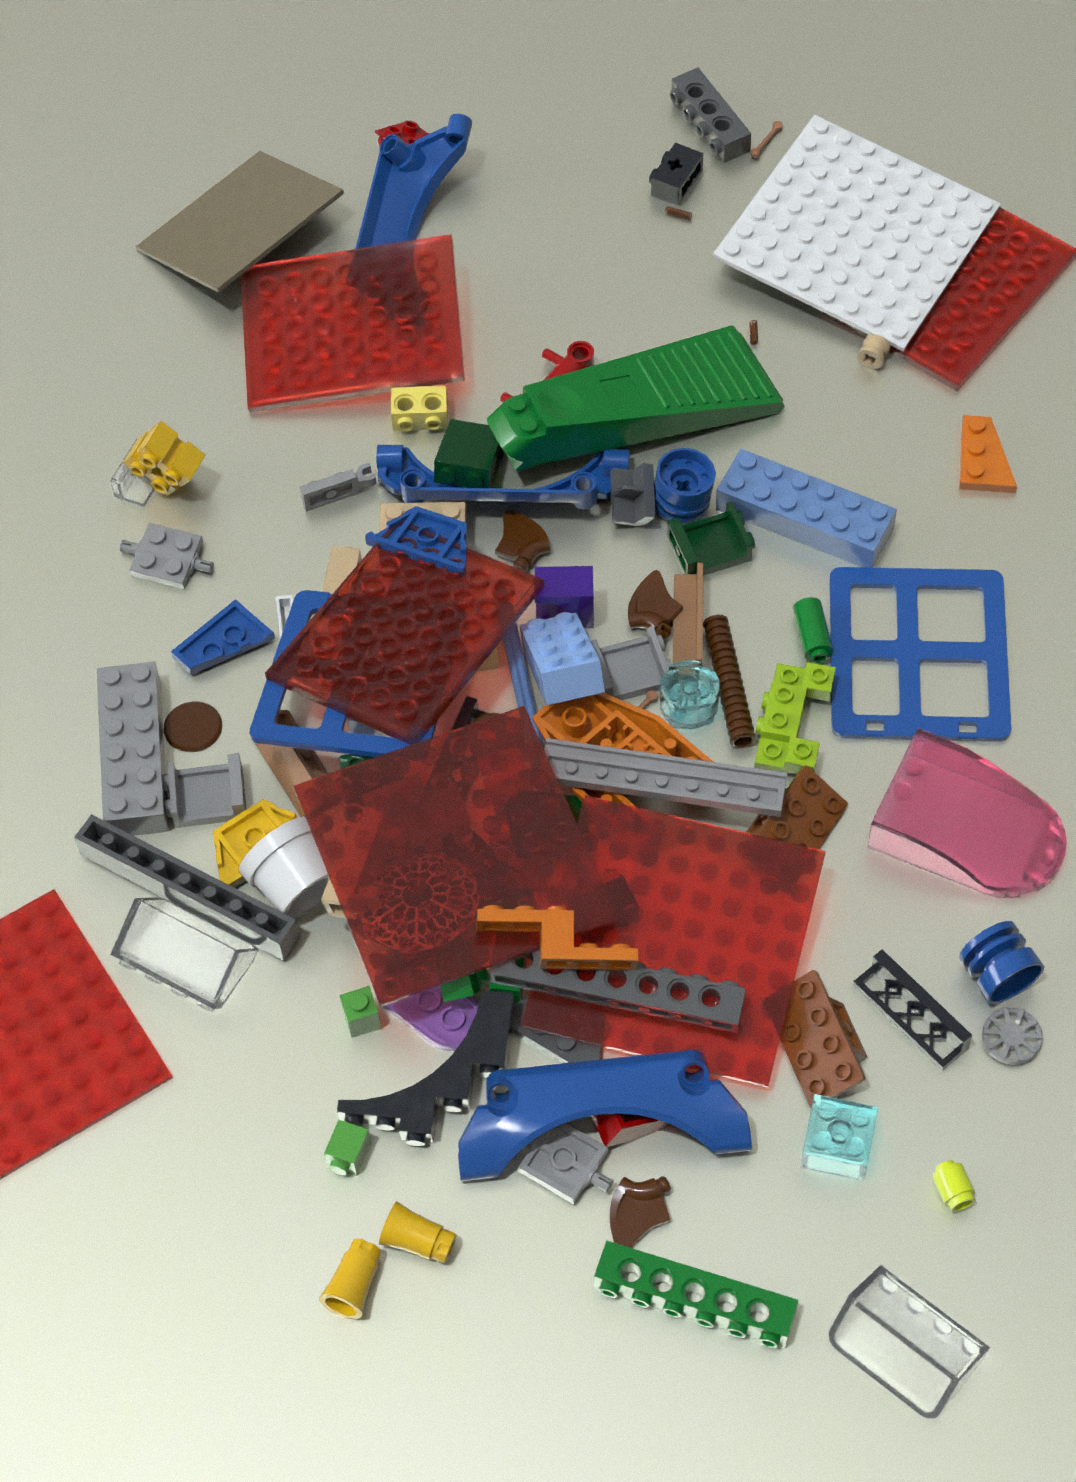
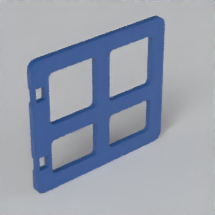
M838 567L831 571L829 579L830 639L833 654L830 656L831 667H836L831 689V728L835 736L843 739L884 738L891 740H976L988 742H1002L1009 738L1011 733L1004 580L1000 572L980 569ZM882 588L895 590L897 610L896 640H855L852 638L851 589ZM920 589L981 591L983 593L985 641L948 642L920 640L918 636L917 591ZM854 661L897 663L899 679L898 715H857L853 712L852 663ZM920 663L984 664L987 669L989 715L987 717L923 715L921 713ZM866 724H883L884 731L866 730ZM959 726H976V732H959Z
M311 590L297 593L250 726L251 739L255 743L412 762L424 760L429 753L466 623L465 610L458 606L418 604V602L348 594L343 596L330 594V592ZM329 601L344 603L343 607L328 605ZM417 611L432 612V615L422 616L416 615ZM313 614L355 618L342 660L334 662L298 657L310 618ZM391 621L440 627L441 630L430 668L427 671H414L365 665L364 662L377 622ZM300 678L334 683L324 718L319 728L313 729L276 724L291 679ZM359 686H371L421 692L422 696L410 736L406 739L344 732L343 729L356 688Z

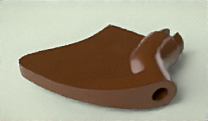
M506 510L503 513V537L495 549V554L514 561V569L518 572L519 568H521V573H525L538 556L551 552L547 534L539 524L520 513Z
M654 570L633 593L628 605V620L631 629L644 628L647 630V627L653 626L656 635H661L663 639H666L672 632V628L668 624L683 610V606L668 593L660 571Z
M661 1176L656 1180L652 1178L643 1182H634L623 1177L613 1194L610 1206V1228L614 1243L633 1248L648 1231L670 1222L669 1213L662 1197L663 1194H668L671 1191L666 1177Z

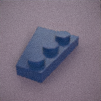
M235 599L171 651V655L177 663L192 675L275 639V634Z

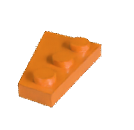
M963 415L959 489L1016 493L1017 485L992 418Z

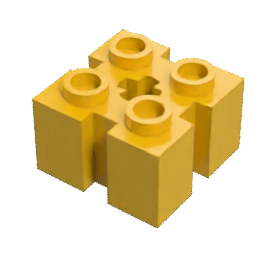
M160 421L149 432L146 431L136 440L123 464L129 467L134 475L139 477L145 475L148 477L154 490L169 496L179 486H183L192 479L206 454L189 441L184 443L178 438L179 434Z

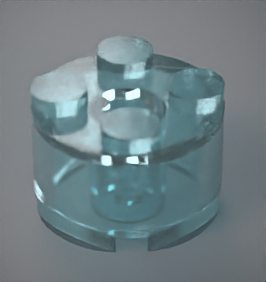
M695 660L679 661L669 667V670L665 675L663 674L660 680V710L669 725L675 729H696L709 725L714 721L719 706L720 684L717 674L712 669L710 671L704 667L703 663Z

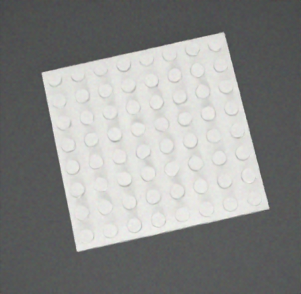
M814 114L716 248L712 257L864 333L880 335L891 346L904 351L1000 208L1001 203Z

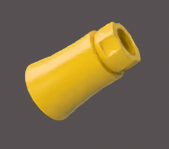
M396 1201L383 1226L379 1244L411 1252L428 1260L432 1258L445 1263L450 1256L457 1234L443 1229V1225L411 1211Z
M354 1239L348 1251L344 1253L329 1284L319 1296L320 1303L326 1309L339 1316L349 1319L361 1318L370 1284L378 1268L377 1263L381 1250L373 1243L363 1239Z

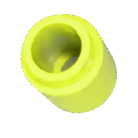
M948 1160L935 1168L936 1172L932 1175V1178L945 1206H949L952 1212H958L975 1203L976 1200L973 1196L975 1190L962 1163H954L953 1160Z

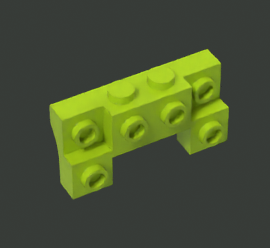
M807 662L806 667L802 668L777 663L770 692H764L761 709L765 710L764 717H758L755 734L760 735V741L754 768L797 774L801 767L807 765L815 772L820 742L798 738L806 697L830 701L836 667Z

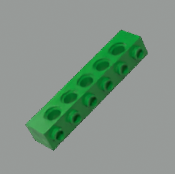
M607 1240L594 1275V1288L599 1289L598 1291L605 1296L616 1298L619 1295L630 1299L633 1304L643 1308H648L651 1305L662 1309L665 1314L675 1318H680L683 1315L694 1319L695 1323L703 1327L712 1328L713 1326L727 1329L726 1331L735 1337H753L759 1339L762 1345L770 1348H778V1346L786 1348L797 1312L798 1299ZM634 1272L639 1275V1279L634 1282H628L622 1276L625 1273ZM659 1282H666L671 1286V1289L666 1292H660L654 1286ZM690 1292H698L703 1296V1299L698 1302H692L686 1298V1295ZM722 1302H730L735 1306V1309L731 1312H724L719 1309L718 1305ZM754 1312H762L767 1316V1320L756 1322L750 1315Z

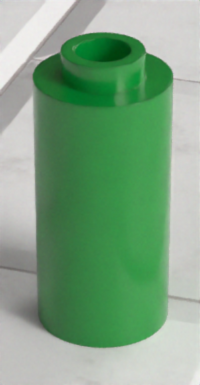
M815 597L803 598L793 605V612L804 657L807 661L816 664L823 663L833 654V647L822 604Z

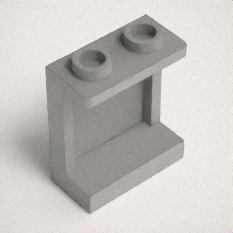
M653 626L647 627V636L602 648L599 647L597 639L591 641L600 659L604 693L620 700L645 695L650 690L660 691L670 688V676L674 675L673 666L670 659H665L663 654L665 652L663 638L661 635H656Z
M239 753L227 754L228 764L177 770L174 762L168 763V773L163 774L165 791H170V799L165 800L167 818H173L175 828L228 822L246 810L243 766Z

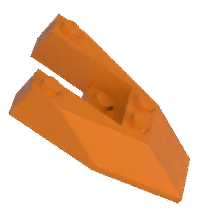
M606 693L545 705L532 716V720L545 743L546 738L713 762L660 716ZM570 786L574 794L613 841L638 864L660 846L661 827L620 793Z

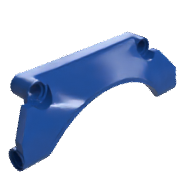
M457 113L451 115L448 126L417 139L414 143L406 144L396 134H390L380 145V152L346 284L364 300H375L374 307L403 330L421 328L426 322L431 297L424 292L416 276L414 267L415 241L421 219L433 194L466 151L472 120L464 114Z
M378 444L376 454L378 482L394 495H402L405 503H423L425 500H460L496 505L552 502L573 503L580 509H589L596 504L597 499H608L611 497L610 471L613 468L629 470V450L607 449L600 451L589 463L574 474L544 487L536 489L465 488L435 483L434 472L423 465L408 447Z
M690 1049L493 1071L489 1074L486 1081L487 1104L477 1106L458 1141V1162L461 1181L496 1178L502 1173L508 1163L538 1136L566 1122L599 1114H633L669 1123L698 1139L714 1154L752 1151V1141L745 1109L720 1080L710 1081L705 1056L698 1050ZM690 1065L701 1066L700 1070L695 1073L686 1071ZM498 1085H504L508 1087V1090L504 1093H497L493 1088Z

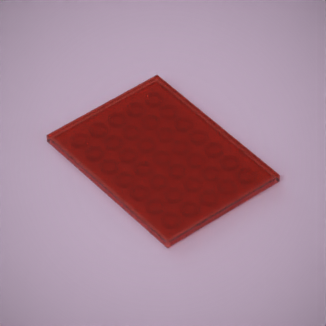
M1000 207L905 350L901 351L890 345L889 353L957 392L1076 259V248ZM822 312V314L826 317L832 319L838 324L858 334L864 339L867 337V335H869Z
M452 234L256 264L241 275L247 406L250 413L391 392V388L433 386L465 381Z
M401 521L389 528L382 537L388 539L399 525L402 526L405 521ZM411 524L409 530L416 532L420 527ZM426 530L421 532L422 535L431 539L436 535ZM439 536L438 542L445 544L448 539ZM401 538L398 542H411L414 545L413 548L417 549V543L412 538ZM376 543L265 672L266 680L416 747L544 588V579L467 547L466 574L463 577L460 571L452 573L446 571L445 566H442V569L436 567V563H426L419 557L418 561L410 559L407 553L395 549V553L381 549V545ZM454 543L453 548L460 550L461 545ZM435 548L421 550L424 552H435L437 555L440 552ZM450 558V559H448V560H451V561H454V562H458V563L464 562L463 560H461V559H459V558Z

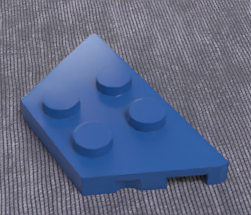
M415 506L406 511L402 516L395 517L386 522L387 528L377 534L370 531L365 535L366 544L461 577L466 575V522Z

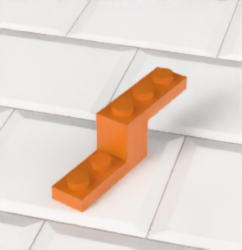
M487 905L483 909H477L476 931L540 932V969L636 970L638 948H630L627 944H615L611 948H598L597 944L585 943L579 945V947H574V910H566L565 907L552 906L547 908V910H534L532 906L503 909L498 905Z

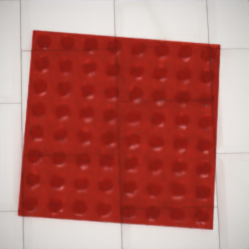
M525 706L293 786L380 1007L540 949V932L476 931L477 909H483L487 905H498L503 909L532 906L534 910H547V908L552 906L565 907L566 910H574V936L618 921L615 909Z
M585 795L554 906L565 907L566 910H574V947H579V945L585 943L597 944L598 948H611L615 944H627L630 948H638V962L645 964L649 969L670 968L676 970L678 975L690 977L691 974H700L708 977L709 981L722 983V981L728 980L740 984L741 988H746L738 1033L531 990L521 1021V1027L634 1055L690 1049L698 1050L706 1058L709 1073L768 1087L826 851ZM547 969L548 973L552 975L560 974L564 970ZM586 970L582 971L578 978L582 981H590L594 978L595 974ZM614 977L609 981V984L615 988L622 987L626 983L621 977ZM646 983L641 986L640 990L645 994H652L657 990V987L654 984ZM675 990L671 996L675 1000L682 1001L688 997V994L684 990ZM708 996L702 1002L708 1007H715L720 1001L714 996ZM690 1065L688 1068L700 1070L701 1066Z
M55 889L0 919L1 1180L173 1078Z

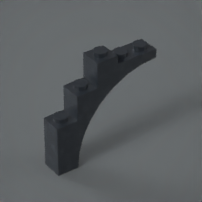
M482 990L477 1013L467 1035L454 1053L438 1069L413 1086L390 1095L365 1100H338L337 1115L339 1120L360 1127L363 1124H373L381 1130H394L395 1127H399L401 1140H406L407 1144L413 1146H424L425 1142L433 1143L438 1106H443L444 1110L450 1112H460L462 1108L470 1109L474 1073H479L480 1076L488 1078L489 1074L493 1071L507 1069L515 1007L514 994Z

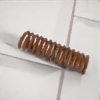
M669 206L665 209L667 214L677 217L681 216V218H688V220L692 218V213Z
M751 320L749 322L750 343L756 344L758 343L757 320Z

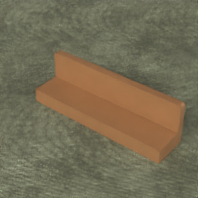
M697 563V574H674V599L683 606V610L673 619L674 675L672 678H702L703 563Z
M289 710L279 711L276 724L299 727ZM255 743L300 817L312 816L320 805L338 806L343 800V795L314 750Z

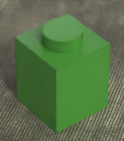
M370 986L339 995L351 1038L381 1029L379 1013Z
M338 1120L324 1152L326 1164L330 1170L340 1175H347L349 1173L357 1176L371 1144L369 1129Z

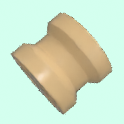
M867 335L863 341L864 347H861L858 351L857 358L865 367L878 369L884 363V356L890 351V344L880 335Z

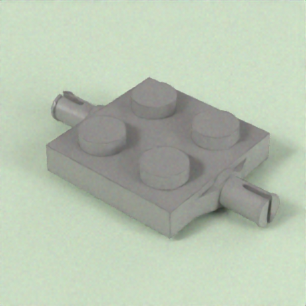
M149 523L139 543L124 539L120 543L121 552L135 555L129 569L133 577L184 589L188 578L195 570L211 574L214 568V562L199 559V551L203 544L201 535Z
M566 1123L550 1129L527 1145V1155L518 1167L519 1173L572 1204L575 1203L583 1189L589 1186L590 1183L608 1192L614 1182L613 1179L611 1180L598 1172L600 1163L608 1153V1147Z

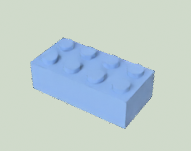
M563 612L553 618L544 620L532 619L526 624L519 625L525 658L546 705L605 692L600 659L577 613Z

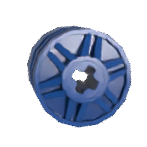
M690 448L673 449L661 457L658 461L654 481L655 511L660 517L667 521L678 517L681 524H689L701 519L706 514L716 476L712 461L705 454Z
M1013 921L1000 922L985 929L971 939L959 955L960 961L965 967H968L967 971L972 977H979L977 985L991 1004H998L1017 996L1029 988L1044 971L1045 966L1031 947H1025L1026 939L1019 933V929Z

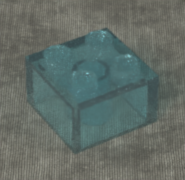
M814 1094L800 1168L865 1181L878 1107Z

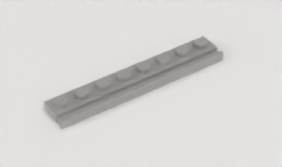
M546 738L538 780L539 782L781 817L787 773Z

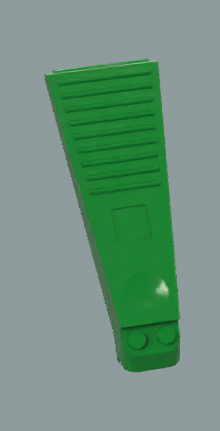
M731 325L523 386V394L505 400L487 417V423L514 469L520 471L547 462L773 415L781 412L785 406L782 402L783 398L745 338L737 331L735 326Z

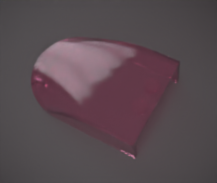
M917 728L873 818L867 847L979 893L997 898H1019L1021 894L1043 889L1056 877L1064 861L1067 839L1063 823L1056 811L1045 800L1017 779L968 748Z

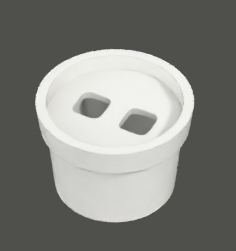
M302 816L279 826L262 838L242 860L239 866V873L252 887H258L278 911L292 918H297L323 903L321 898L336 860L323 841V832L314 817Z

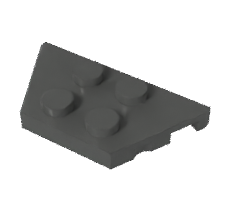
M536 992L515 1003L511 1032L562 1063L600 1060L605 1015L583 1001Z

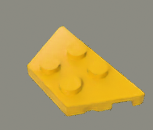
M262 799L213 830L219 880L234 888L246 881L239 873V866L246 854L270 832L298 818L296 813L287 809H279L275 804Z

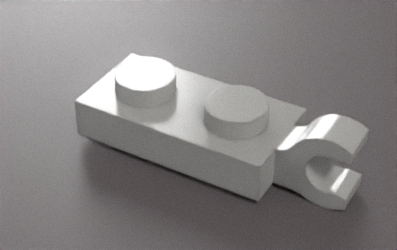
M370 463L360 465L356 473H354L353 469L338 472L333 476L318 481H311L306 485L300 486L302 503L306 512L357 495L360 488L374 486L377 483L375 474L364 476L372 473Z

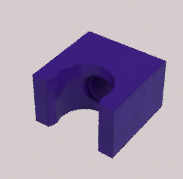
M593 566L535 567L534 598L536 603V619L553 618L563 612L577 613L584 629L594 628Z

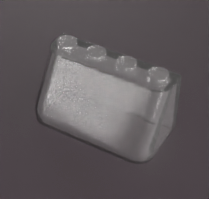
M157 897L134 899L110 955L120 959L119 964L130 970L138 969L146 973L144 977L149 981L157 984H162L163 982L171 986L170 991L184 998L189 996L197 1000L196 1005L200 1008L214 1011V1009H221L254 962L259 949L172 902Z
M882 1265L849 1294L829 1330L830 1343L839 1353L918 1414L930 1419L936 1418L947 1407L990 1349L987 1344Z

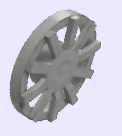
M1004 1007L991 1014L984 1024L982 1030L983 1045L987 1052L999 1062L1009 1065L1023 1064L1033 1059L1041 1048L1043 1039L1041 1027L1037 1019L1024 1009ZM1010 1015L1017 1016L1015 1023L1011 1022ZM1004 1016L1006 1024L1004 1025L997 1018ZM1022 1018L1028 1021V1023L1023 1026L1019 1025ZM993 1022L1001 1030H992L988 1028L990 1024ZM1033 1027L1035 1029L1036 1034L1025 1033V1031ZM988 1035L999 1036V1039L990 1043ZM1025 1039H1037L1036 1046L1033 1047ZM1000 1044L1004 1047L1002 1055L994 1050ZM1024 1046L1031 1052L1022 1056L1020 1048ZM1015 1050L1017 1057H1007L1008 1051Z

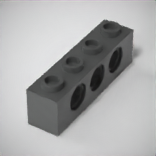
M699 67L672 78L670 98L673 104L680 107L685 119L688 122H692L698 135L707 141L714 155H718L722 162L726 163L751 151V132Z

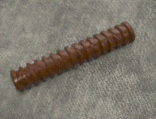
M712 615L704 620L703 628L705 629L708 650L712 659L711 663L714 667L713 672L717 682V689L719 690V697L721 698L720 703L724 713V720L726 721V728L728 729L727 733L730 737L729 742L734 747H745L756 740V735L752 725V718L750 717V710L748 709V702L746 701L747 697L737 662L738 658L735 655L736 650L730 632L729 620L724 615Z

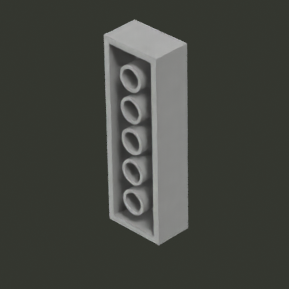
M156 662L97 668L103 820L133 836L169 832L165 809L167 792L165 791L163 774H166L161 681Z

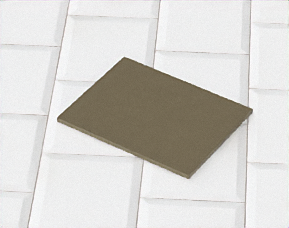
M259 151L136 246V249L219 293L341 197L344 191L331 183Z

